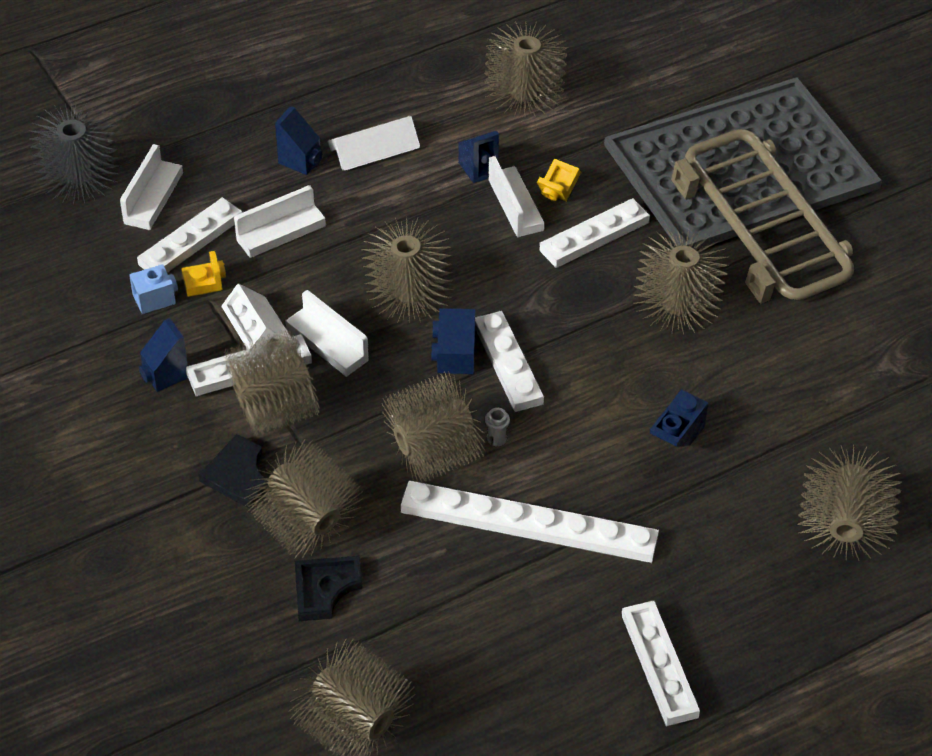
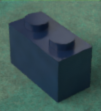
M440 308L439 320H433V338H438V343H432L431 361H437V373H444L445 371L446 374H474L475 309Z

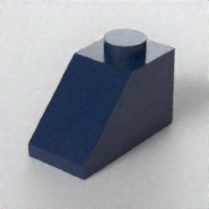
M290 106L275 122L278 164L307 175L314 166H318L321 162L323 153L321 151L320 137L296 108Z
M497 131L459 142L458 163L470 180L476 183L488 179L489 157L495 156L497 161H499V133Z
M168 318L163 321L140 352L142 365L139 366L140 374L145 383L150 382L157 392L188 378L186 372L188 362L184 337L173 321Z

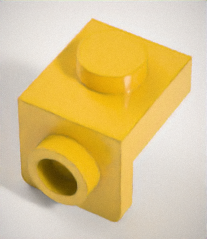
M554 159L545 178L539 177L537 181L541 194L553 201H556L557 198L567 201L581 171L577 167Z

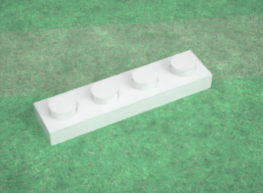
M222 197L137 257L138 265L145 270L163 264L168 273L234 226V217L242 213V211Z
M632 198L540 242V252L555 268L560 267L648 224L650 215Z
M499 311L475 317L477 334L514 412L543 405L544 396L503 312Z
M302 334L293 336L296 348L298 346L299 356L301 350V357L304 359L305 364L312 363L310 351ZM226 356L186 367L187 376L195 396L233 385V381L230 378L231 374L226 366Z
M650 601L622 608V618L666 726L699 718V707L655 602Z

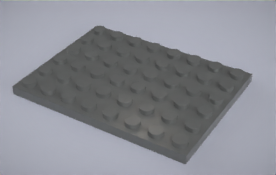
M797 77L605 137L604 146L672 240L674 237L676 244L678 241V245L681 246L680 239L682 243L683 231V246H686V241L687 246H689L691 239L692 242L695 240L692 248H694L695 244L697 246L701 241L703 242L696 249L738 235L700 183H698L695 197L687 200L684 199L671 180L676 161L685 158V154L691 146L727 132L744 129L755 133L762 142L768 139L772 140L776 147V154L773 157L814 211L878 190L882 183V180ZM739 140L699 154L696 159L702 168L706 169L752 152L754 149L748 142ZM757 155L707 175L716 187L720 189L769 171V169ZM771 175L722 195L732 209H736L784 191L776 178ZM786 195L739 213L737 216L745 227L750 230L800 210L791 198Z

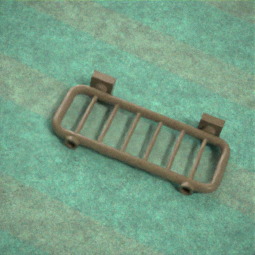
M738 129L691 146L686 152L685 158L675 162L671 180L685 200L695 197L698 183H700L757 261L750 265L745 283L758 302L762 304L769 301L774 286L784 297L792 300H801L850 280L854 273V265L850 259V256L853 254L851 244L847 240L837 242L773 157L776 154V147L773 141L768 139L762 142L755 133L749 130ZM739 140L748 142L754 149L752 152L703 169L696 159L699 154ZM757 155L769 169V171L720 189L716 187L707 175ZM771 175L776 178L784 191L736 209H732L722 195ZM786 195L791 198L800 210L750 230L745 227L737 216L739 213ZM802 215L815 230L765 251L762 250L752 236ZM817 236L821 238L830 250L829 253L778 272L767 257L770 254ZM835 257L842 266L840 273L798 289L790 287L783 279L786 275Z

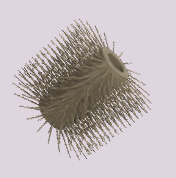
M527 27L525 36L521 33L522 29L520 31L521 37H518L517 33L515 34L517 37L515 40L511 38V35L508 36L511 39L510 41L514 43L505 42V39L499 41L507 44L504 48L500 47L501 45L499 44L496 45L498 42L493 43L495 45H486V47L497 46L501 50L494 51L497 49H493L491 52L494 54L486 53V56H497L488 57L489 60L492 58L491 61H494V63L487 61L485 65H497L488 66L494 72L485 71L484 73L486 76L489 73H497L488 76V79L496 81H487L485 84L496 82L490 84V86H500L501 89L495 90L494 94H497L496 92L501 93L499 91H508L500 97L503 99L502 97L508 94L511 96L503 104H506L513 98L515 101H519L521 105L524 102V115L526 101L528 106L531 100L534 105L536 104L533 100L535 97L540 100L539 102H543L540 99L542 97L537 96V94L550 101L548 97L550 95H545L544 93L553 92L555 95L551 97H555L558 95L555 92H564L563 88L558 91H552L560 88V84L556 83L562 82L563 79L561 77L565 75H556L553 72L559 71L560 67L564 68L567 65H556L561 64L556 62L562 60L557 57L566 58L567 55L554 56L565 53L558 54L563 50L551 48H568L555 47L557 46L555 44H552L554 47L544 46L545 44H551L548 42L552 39H546L548 41L541 44L540 42L543 41L536 38L540 32L538 31L536 36L532 37L529 31V36H527ZM488 86V87L486 88V89H497V88H491L490 86Z
M406 216L405 236L402 226L401 236L399 235L398 237L396 232L394 233L397 237L395 240L386 234L393 240L392 242L377 235L375 236L388 245L368 242L382 249L361 250L374 252L376 255H372V257L382 258L371 259V256L362 258L375 261L363 266L376 269L364 275L377 278L365 283L378 286L367 292H383L373 299L389 296L380 303L381 305L396 298L388 306L389 308L396 301L398 303L400 300V303L394 310L395 312L398 307L400 309L402 302V311L404 306L406 309L407 304L410 323V303H412L414 314V306L416 308L417 302L419 306L421 305L420 300L421 302L423 300L425 304L427 303L423 299L424 297L438 304L440 303L427 294L447 298V296L438 294L431 289H454L438 286L439 284L433 283L444 284L452 282L440 278L453 273L440 270L445 266L452 265L440 261L451 255L438 253L450 247H434L444 240L427 243L438 234L421 241L429 232L428 230L420 238L418 236V239L416 238L418 233H415L413 237L414 228L412 233L410 230L409 235Z
M683 231L682 243L680 239L681 246L678 245V241L676 244L673 237L672 240L676 245L675 248L672 244L668 243L667 239L665 240L672 250L662 245L661 247L664 251L660 252L656 250L658 248L646 245L656 253L648 255L649 252L644 253L640 251L651 259L638 260L647 265V267L637 268L646 275L636 277V279L646 284L634 286L641 290L645 286H650L644 289L645 293L635 294L634 296H657L646 297L651 299L637 303H657L643 309V311L663 306L654 312V315L663 309L666 311L661 315L662 317L666 312H669L671 316L674 314L675 320V315H678V330L679 318L681 322L680 314H682L683 320L685 317L686 322L688 321L687 315L685 316L686 312L689 314V317L693 318L694 322L696 321L689 310L691 312L695 311L697 316L705 319L697 312L699 309L693 306H699L702 308L699 311L708 312V314L716 316L704 307L710 306L709 308L720 309L707 300H711L714 297L715 301H722L713 294L724 291L714 285L725 284L717 276L727 275V273L716 268L729 266L725 264L706 266L719 264L708 263L728 257H706L717 251L699 254L708 247L706 246L696 251L692 248L695 240L692 244L690 242L689 246H687L686 241V246H683ZM703 258H715V259L701 260V259H703ZM720 271V275H717V276L712 275V274H716V273H718V272Z
M280 335L277 342L276 340L274 342L273 338L270 344L268 340L267 343L265 340L263 345L260 343L253 355L252 353L250 355L249 352L245 357L244 351L240 357L237 353L233 360L231 357L227 362L230 368L229 372L233 378L232 386L234 387L240 407L243 408V413L245 410V414H247V423L248 421L249 424L252 423L250 425V428L253 426L252 429L258 421L261 420L262 423L265 421V424L268 418L270 421L273 416L275 418L274 422L277 420V423L280 419L283 421L285 415L286 417L289 415V418L291 415L292 417L294 415L296 418L295 413L297 410L301 417V409L307 412L309 405H312L310 406L311 410L316 405L314 391L311 387V377L309 376L304 359L301 357V350L299 356L298 346L296 348L294 337L291 341L292 337L289 340L287 335V338L285 336L282 343Z
M444 378L439 383L438 390L431 381L430 386L426 389V394L422 389L421 391L420 389L416 390L414 398L412 394L410 395L412 403L408 393L404 394L405 398L402 403L401 401L399 402L400 408L397 400L394 402V404H397L394 409L395 414L393 413L394 418L392 414H388L393 422L391 425L394 427V429L391 428L396 442L393 443H397L399 446L398 451H402V462L404 454L406 466L408 457L410 469L412 462L414 466L416 463L418 469L420 466L422 472H424L423 475L426 472L425 468L427 472L429 471L428 467L432 469L430 475L433 473L434 469L431 461L434 468L437 466V463L440 465L439 460L442 465L444 462L442 455L444 456V453L449 455L450 461L452 460L453 462L454 459L460 458L464 451L466 452L464 458L469 455L465 445L468 451L471 449V446L474 448L476 444L478 445L476 439L478 441L479 439L472 430L474 425L471 416L472 412L469 411L468 405L464 403L465 395L464 401L462 400L463 396L461 398V387L460 399L457 385L454 394L452 379L450 385L452 393L448 386L449 380L446 383L448 387L447 394L445 392ZM454 445L456 446V449H457V452H456L457 458H456V456H455V454H454V450H455Z
M285 450L284 464L280 465L279 463L276 469L273 467V473H268L271 474L269 478L253 479L268 481L263 483H268L267 486L259 487L260 490H266L257 494L261 498L254 503L257 504L262 498H265L264 501L260 502V505L257 504V510L260 506H263L259 509L260 511L263 509L261 513L258 512L257 515L260 514L262 517L270 515L267 519L271 518V522L275 521L279 516L278 520H276L277 522L273 524L274 526L278 524L275 527L276 529L279 527L278 537L286 533L282 537L285 539L288 534L293 533L284 540L288 539L292 544L295 539L297 540L298 536L302 535L297 542L299 543L304 538L302 543L304 542L303 546L306 548L314 535L315 537L321 535V542H323V536L326 532L328 537L329 530L333 529L336 532L333 527L339 524L337 523L339 519L353 518L340 517V515L345 514H340V512L349 510L347 509L348 507H343L350 503V501L342 505L348 501V498L343 499L347 493L340 497L349 487L342 480L339 482L340 477L337 480L335 479L337 472L333 471L330 474L332 470H329V468H333L334 465L331 466L330 464L328 466V464H325L326 461L324 462L323 460L320 462L316 455L312 458L315 454L314 452L311 455L309 454L307 459L304 460V457L309 453L307 451L299 461V457L295 460L296 455L293 454L291 463H289L290 458L287 463L285 462ZM311 457L312 460H311V461L309 460V462H308L307 464H305L306 461L308 460V458Z
M854 445L852 464L849 463L848 458V462L844 466L842 459L840 461L838 456L835 455L842 465L840 468L839 465L825 457L836 468L834 470L837 473L833 470L829 471L828 467L830 466L813 459L826 469L823 471H827L830 474L825 473L827 475L820 473L822 471H819L817 474L807 475L808 479L810 477V482L816 484H807L805 488L810 485H818L820 487L812 488L816 486H811L807 488L809 490L807 492H813L814 494H805L803 498L808 495H816L818 497L810 498L806 502L811 503L802 504L801 507L803 508L805 505L811 504L816 507L808 508L806 511L810 513L802 512L798 516L815 514L809 516L816 517H809L811 519L806 521L820 523H806L803 521L797 524H819L800 532H822L810 539L831 534V536L823 541L824 543L830 538L832 539V537L835 538L831 543L832 546L836 540L840 541V544L841 542H846V560L848 542H850L852 549L854 541L857 542V545H860L859 539L864 543L867 542L866 539L871 540L863 536V534L879 542L877 544L886 547L875 538L878 536H874L871 533L881 534L882 531L880 530L884 529L876 528L881 526L892 530V527H890L892 525L887 524L896 525L898 523L897 520L889 523H884L888 521L881 520L890 519L891 516L899 513L898 510L895 513H885L895 511L896 508L892 507L895 504L886 503V500H884L894 499V494L887 493L899 494V489L883 492L889 491L884 489L892 488L894 485H881L877 483H895L897 485L901 481L881 482L891 481L885 479L895 476L893 474L876 475L890 467L868 473L877 465L876 463L872 467H868V469H865V466L869 463L868 460L863 467L862 465L859 466L860 462L859 464L856 462V465H854ZM895 498V500L887 502H896L898 501V499ZM827 528L826 530L812 531V530H818V529ZM893 529V531L891 532H883L882 535L884 536L882 537L887 538L888 536L884 533H892L895 532V530Z
M327 648L326 668L322 669L319 675L314 672L317 678L310 680L314 681V683L308 686L312 690L303 694L305 695L312 691L310 695L303 697L304 699L301 701L303 702L307 698L312 700L308 706L304 707L305 710L309 709V711L302 720L304 721L309 712L314 709L304 724L306 725L308 722V725H311L310 728L312 727L314 730V728L318 727L316 729L318 731L326 721L325 727L320 732L318 731L316 735L322 736L323 730L330 725L323 735L325 737L327 732L330 734L325 739L326 741L328 739V745H331L334 737L340 734L338 739L335 740L340 743V746L345 739L347 741L344 742V746L348 745L351 741L348 748L345 749L346 751H349L350 746L354 744L349 753L350 755L355 748H357L355 754L357 753L358 755L357 751L363 745L358 755L360 756L365 746L369 750V745L373 740L372 751L374 741L376 742L377 739L376 748L378 755L379 738L382 736L384 740V733L388 731L389 727H392L390 725L401 726L391 724L393 720L405 717H394L397 713H393L397 709L402 708V705L398 706V708L396 706L408 697L406 694L397 702L401 698L400 696L407 690L405 688L396 698L398 692L404 688V682L400 689L393 694L394 690H396L395 688L404 678H401L398 682L395 677L393 683L389 684V687L385 689L388 683L391 682L389 678L385 680L390 675L388 671L383 681L380 680L381 677H378V680L375 681L376 677L382 673L380 671L383 668L381 667L379 670L382 664L379 663L377 666L378 663H371L372 661L370 660L369 663L367 661L364 665L365 662H363L360 666L359 663L364 659L361 651L350 664L351 659L358 651L356 650L348 660L349 654L347 655L344 650L339 662L336 654V660L332 666L335 651L331 665H329ZM376 665L377 667H375L374 671L370 674V670ZM376 671V676L372 678V675L375 674L374 672ZM397 681L398 684L392 689V685ZM318 717H320L319 720H318V721L316 720V723L313 724L314 720H315L316 718L318 719ZM343 746L342 748H340V749L338 748V751H339V752H340V751L342 752L344 746Z

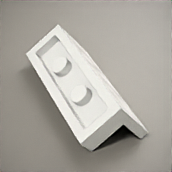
M411 116L328 140L330 150L337 151L341 168L344 171L420 147Z
M152 145L120 199L123 222L126 225L151 230L183 174L182 165L161 160L159 145Z
M489 157V182L516 236L521 237L544 231V221L516 167L501 169L496 157Z
M310 185L234 217L236 239L250 258L326 226L325 217L314 205V193Z
M238 283L221 307L243 343L245 342L244 345L246 347L248 345L247 350L252 349L249 346L250 342L251 344L253 342L254 345L258 340L260 345L264 337L266 343L267 340L269 342L273 335L275 339L277 335L278 338L280 335L281 340L283 336L287 338L288 332L266 297Z
M306 290L303 292V309L285 320L286 328H289L290 332L292 331V334L295 336L302 334L307 346L347 377L369 361L367 336L310 291Z

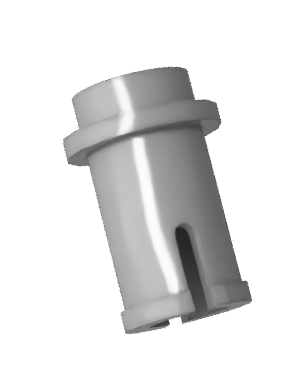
M493 408L485 416V423L488 427L487 441L491 444L493 437V446H502L507 441L506 428L510 423V417L504 409Z

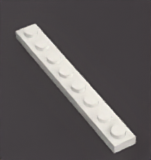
M408 481L401 503V513L650 563L653 561L659 532L657 529L414 481Z

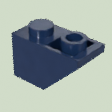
M681 389L651 427L650 434L676 447L690 446L705 427L708 402Z

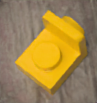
M215 251L209 252L210 263L182 268L188 297L222 290L221 278H226L223 260L217 261Z

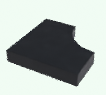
M236 434L199 474V481L250 509L253 506L251 504L261 498L254 499L255 497L253 496L266 490H260L259 487L268 485V483L263 484L268 482L267 480H253L264 478L257 469V462L262 456V447Z
M360 555L295 561L299 621L332 619L333 609L339 599L351 591L362 589Z

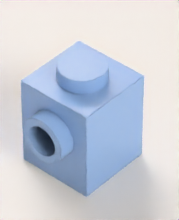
M163 264L129 274L132 294L142 314L176 304L174 292L178 291V286L174 275H168Z

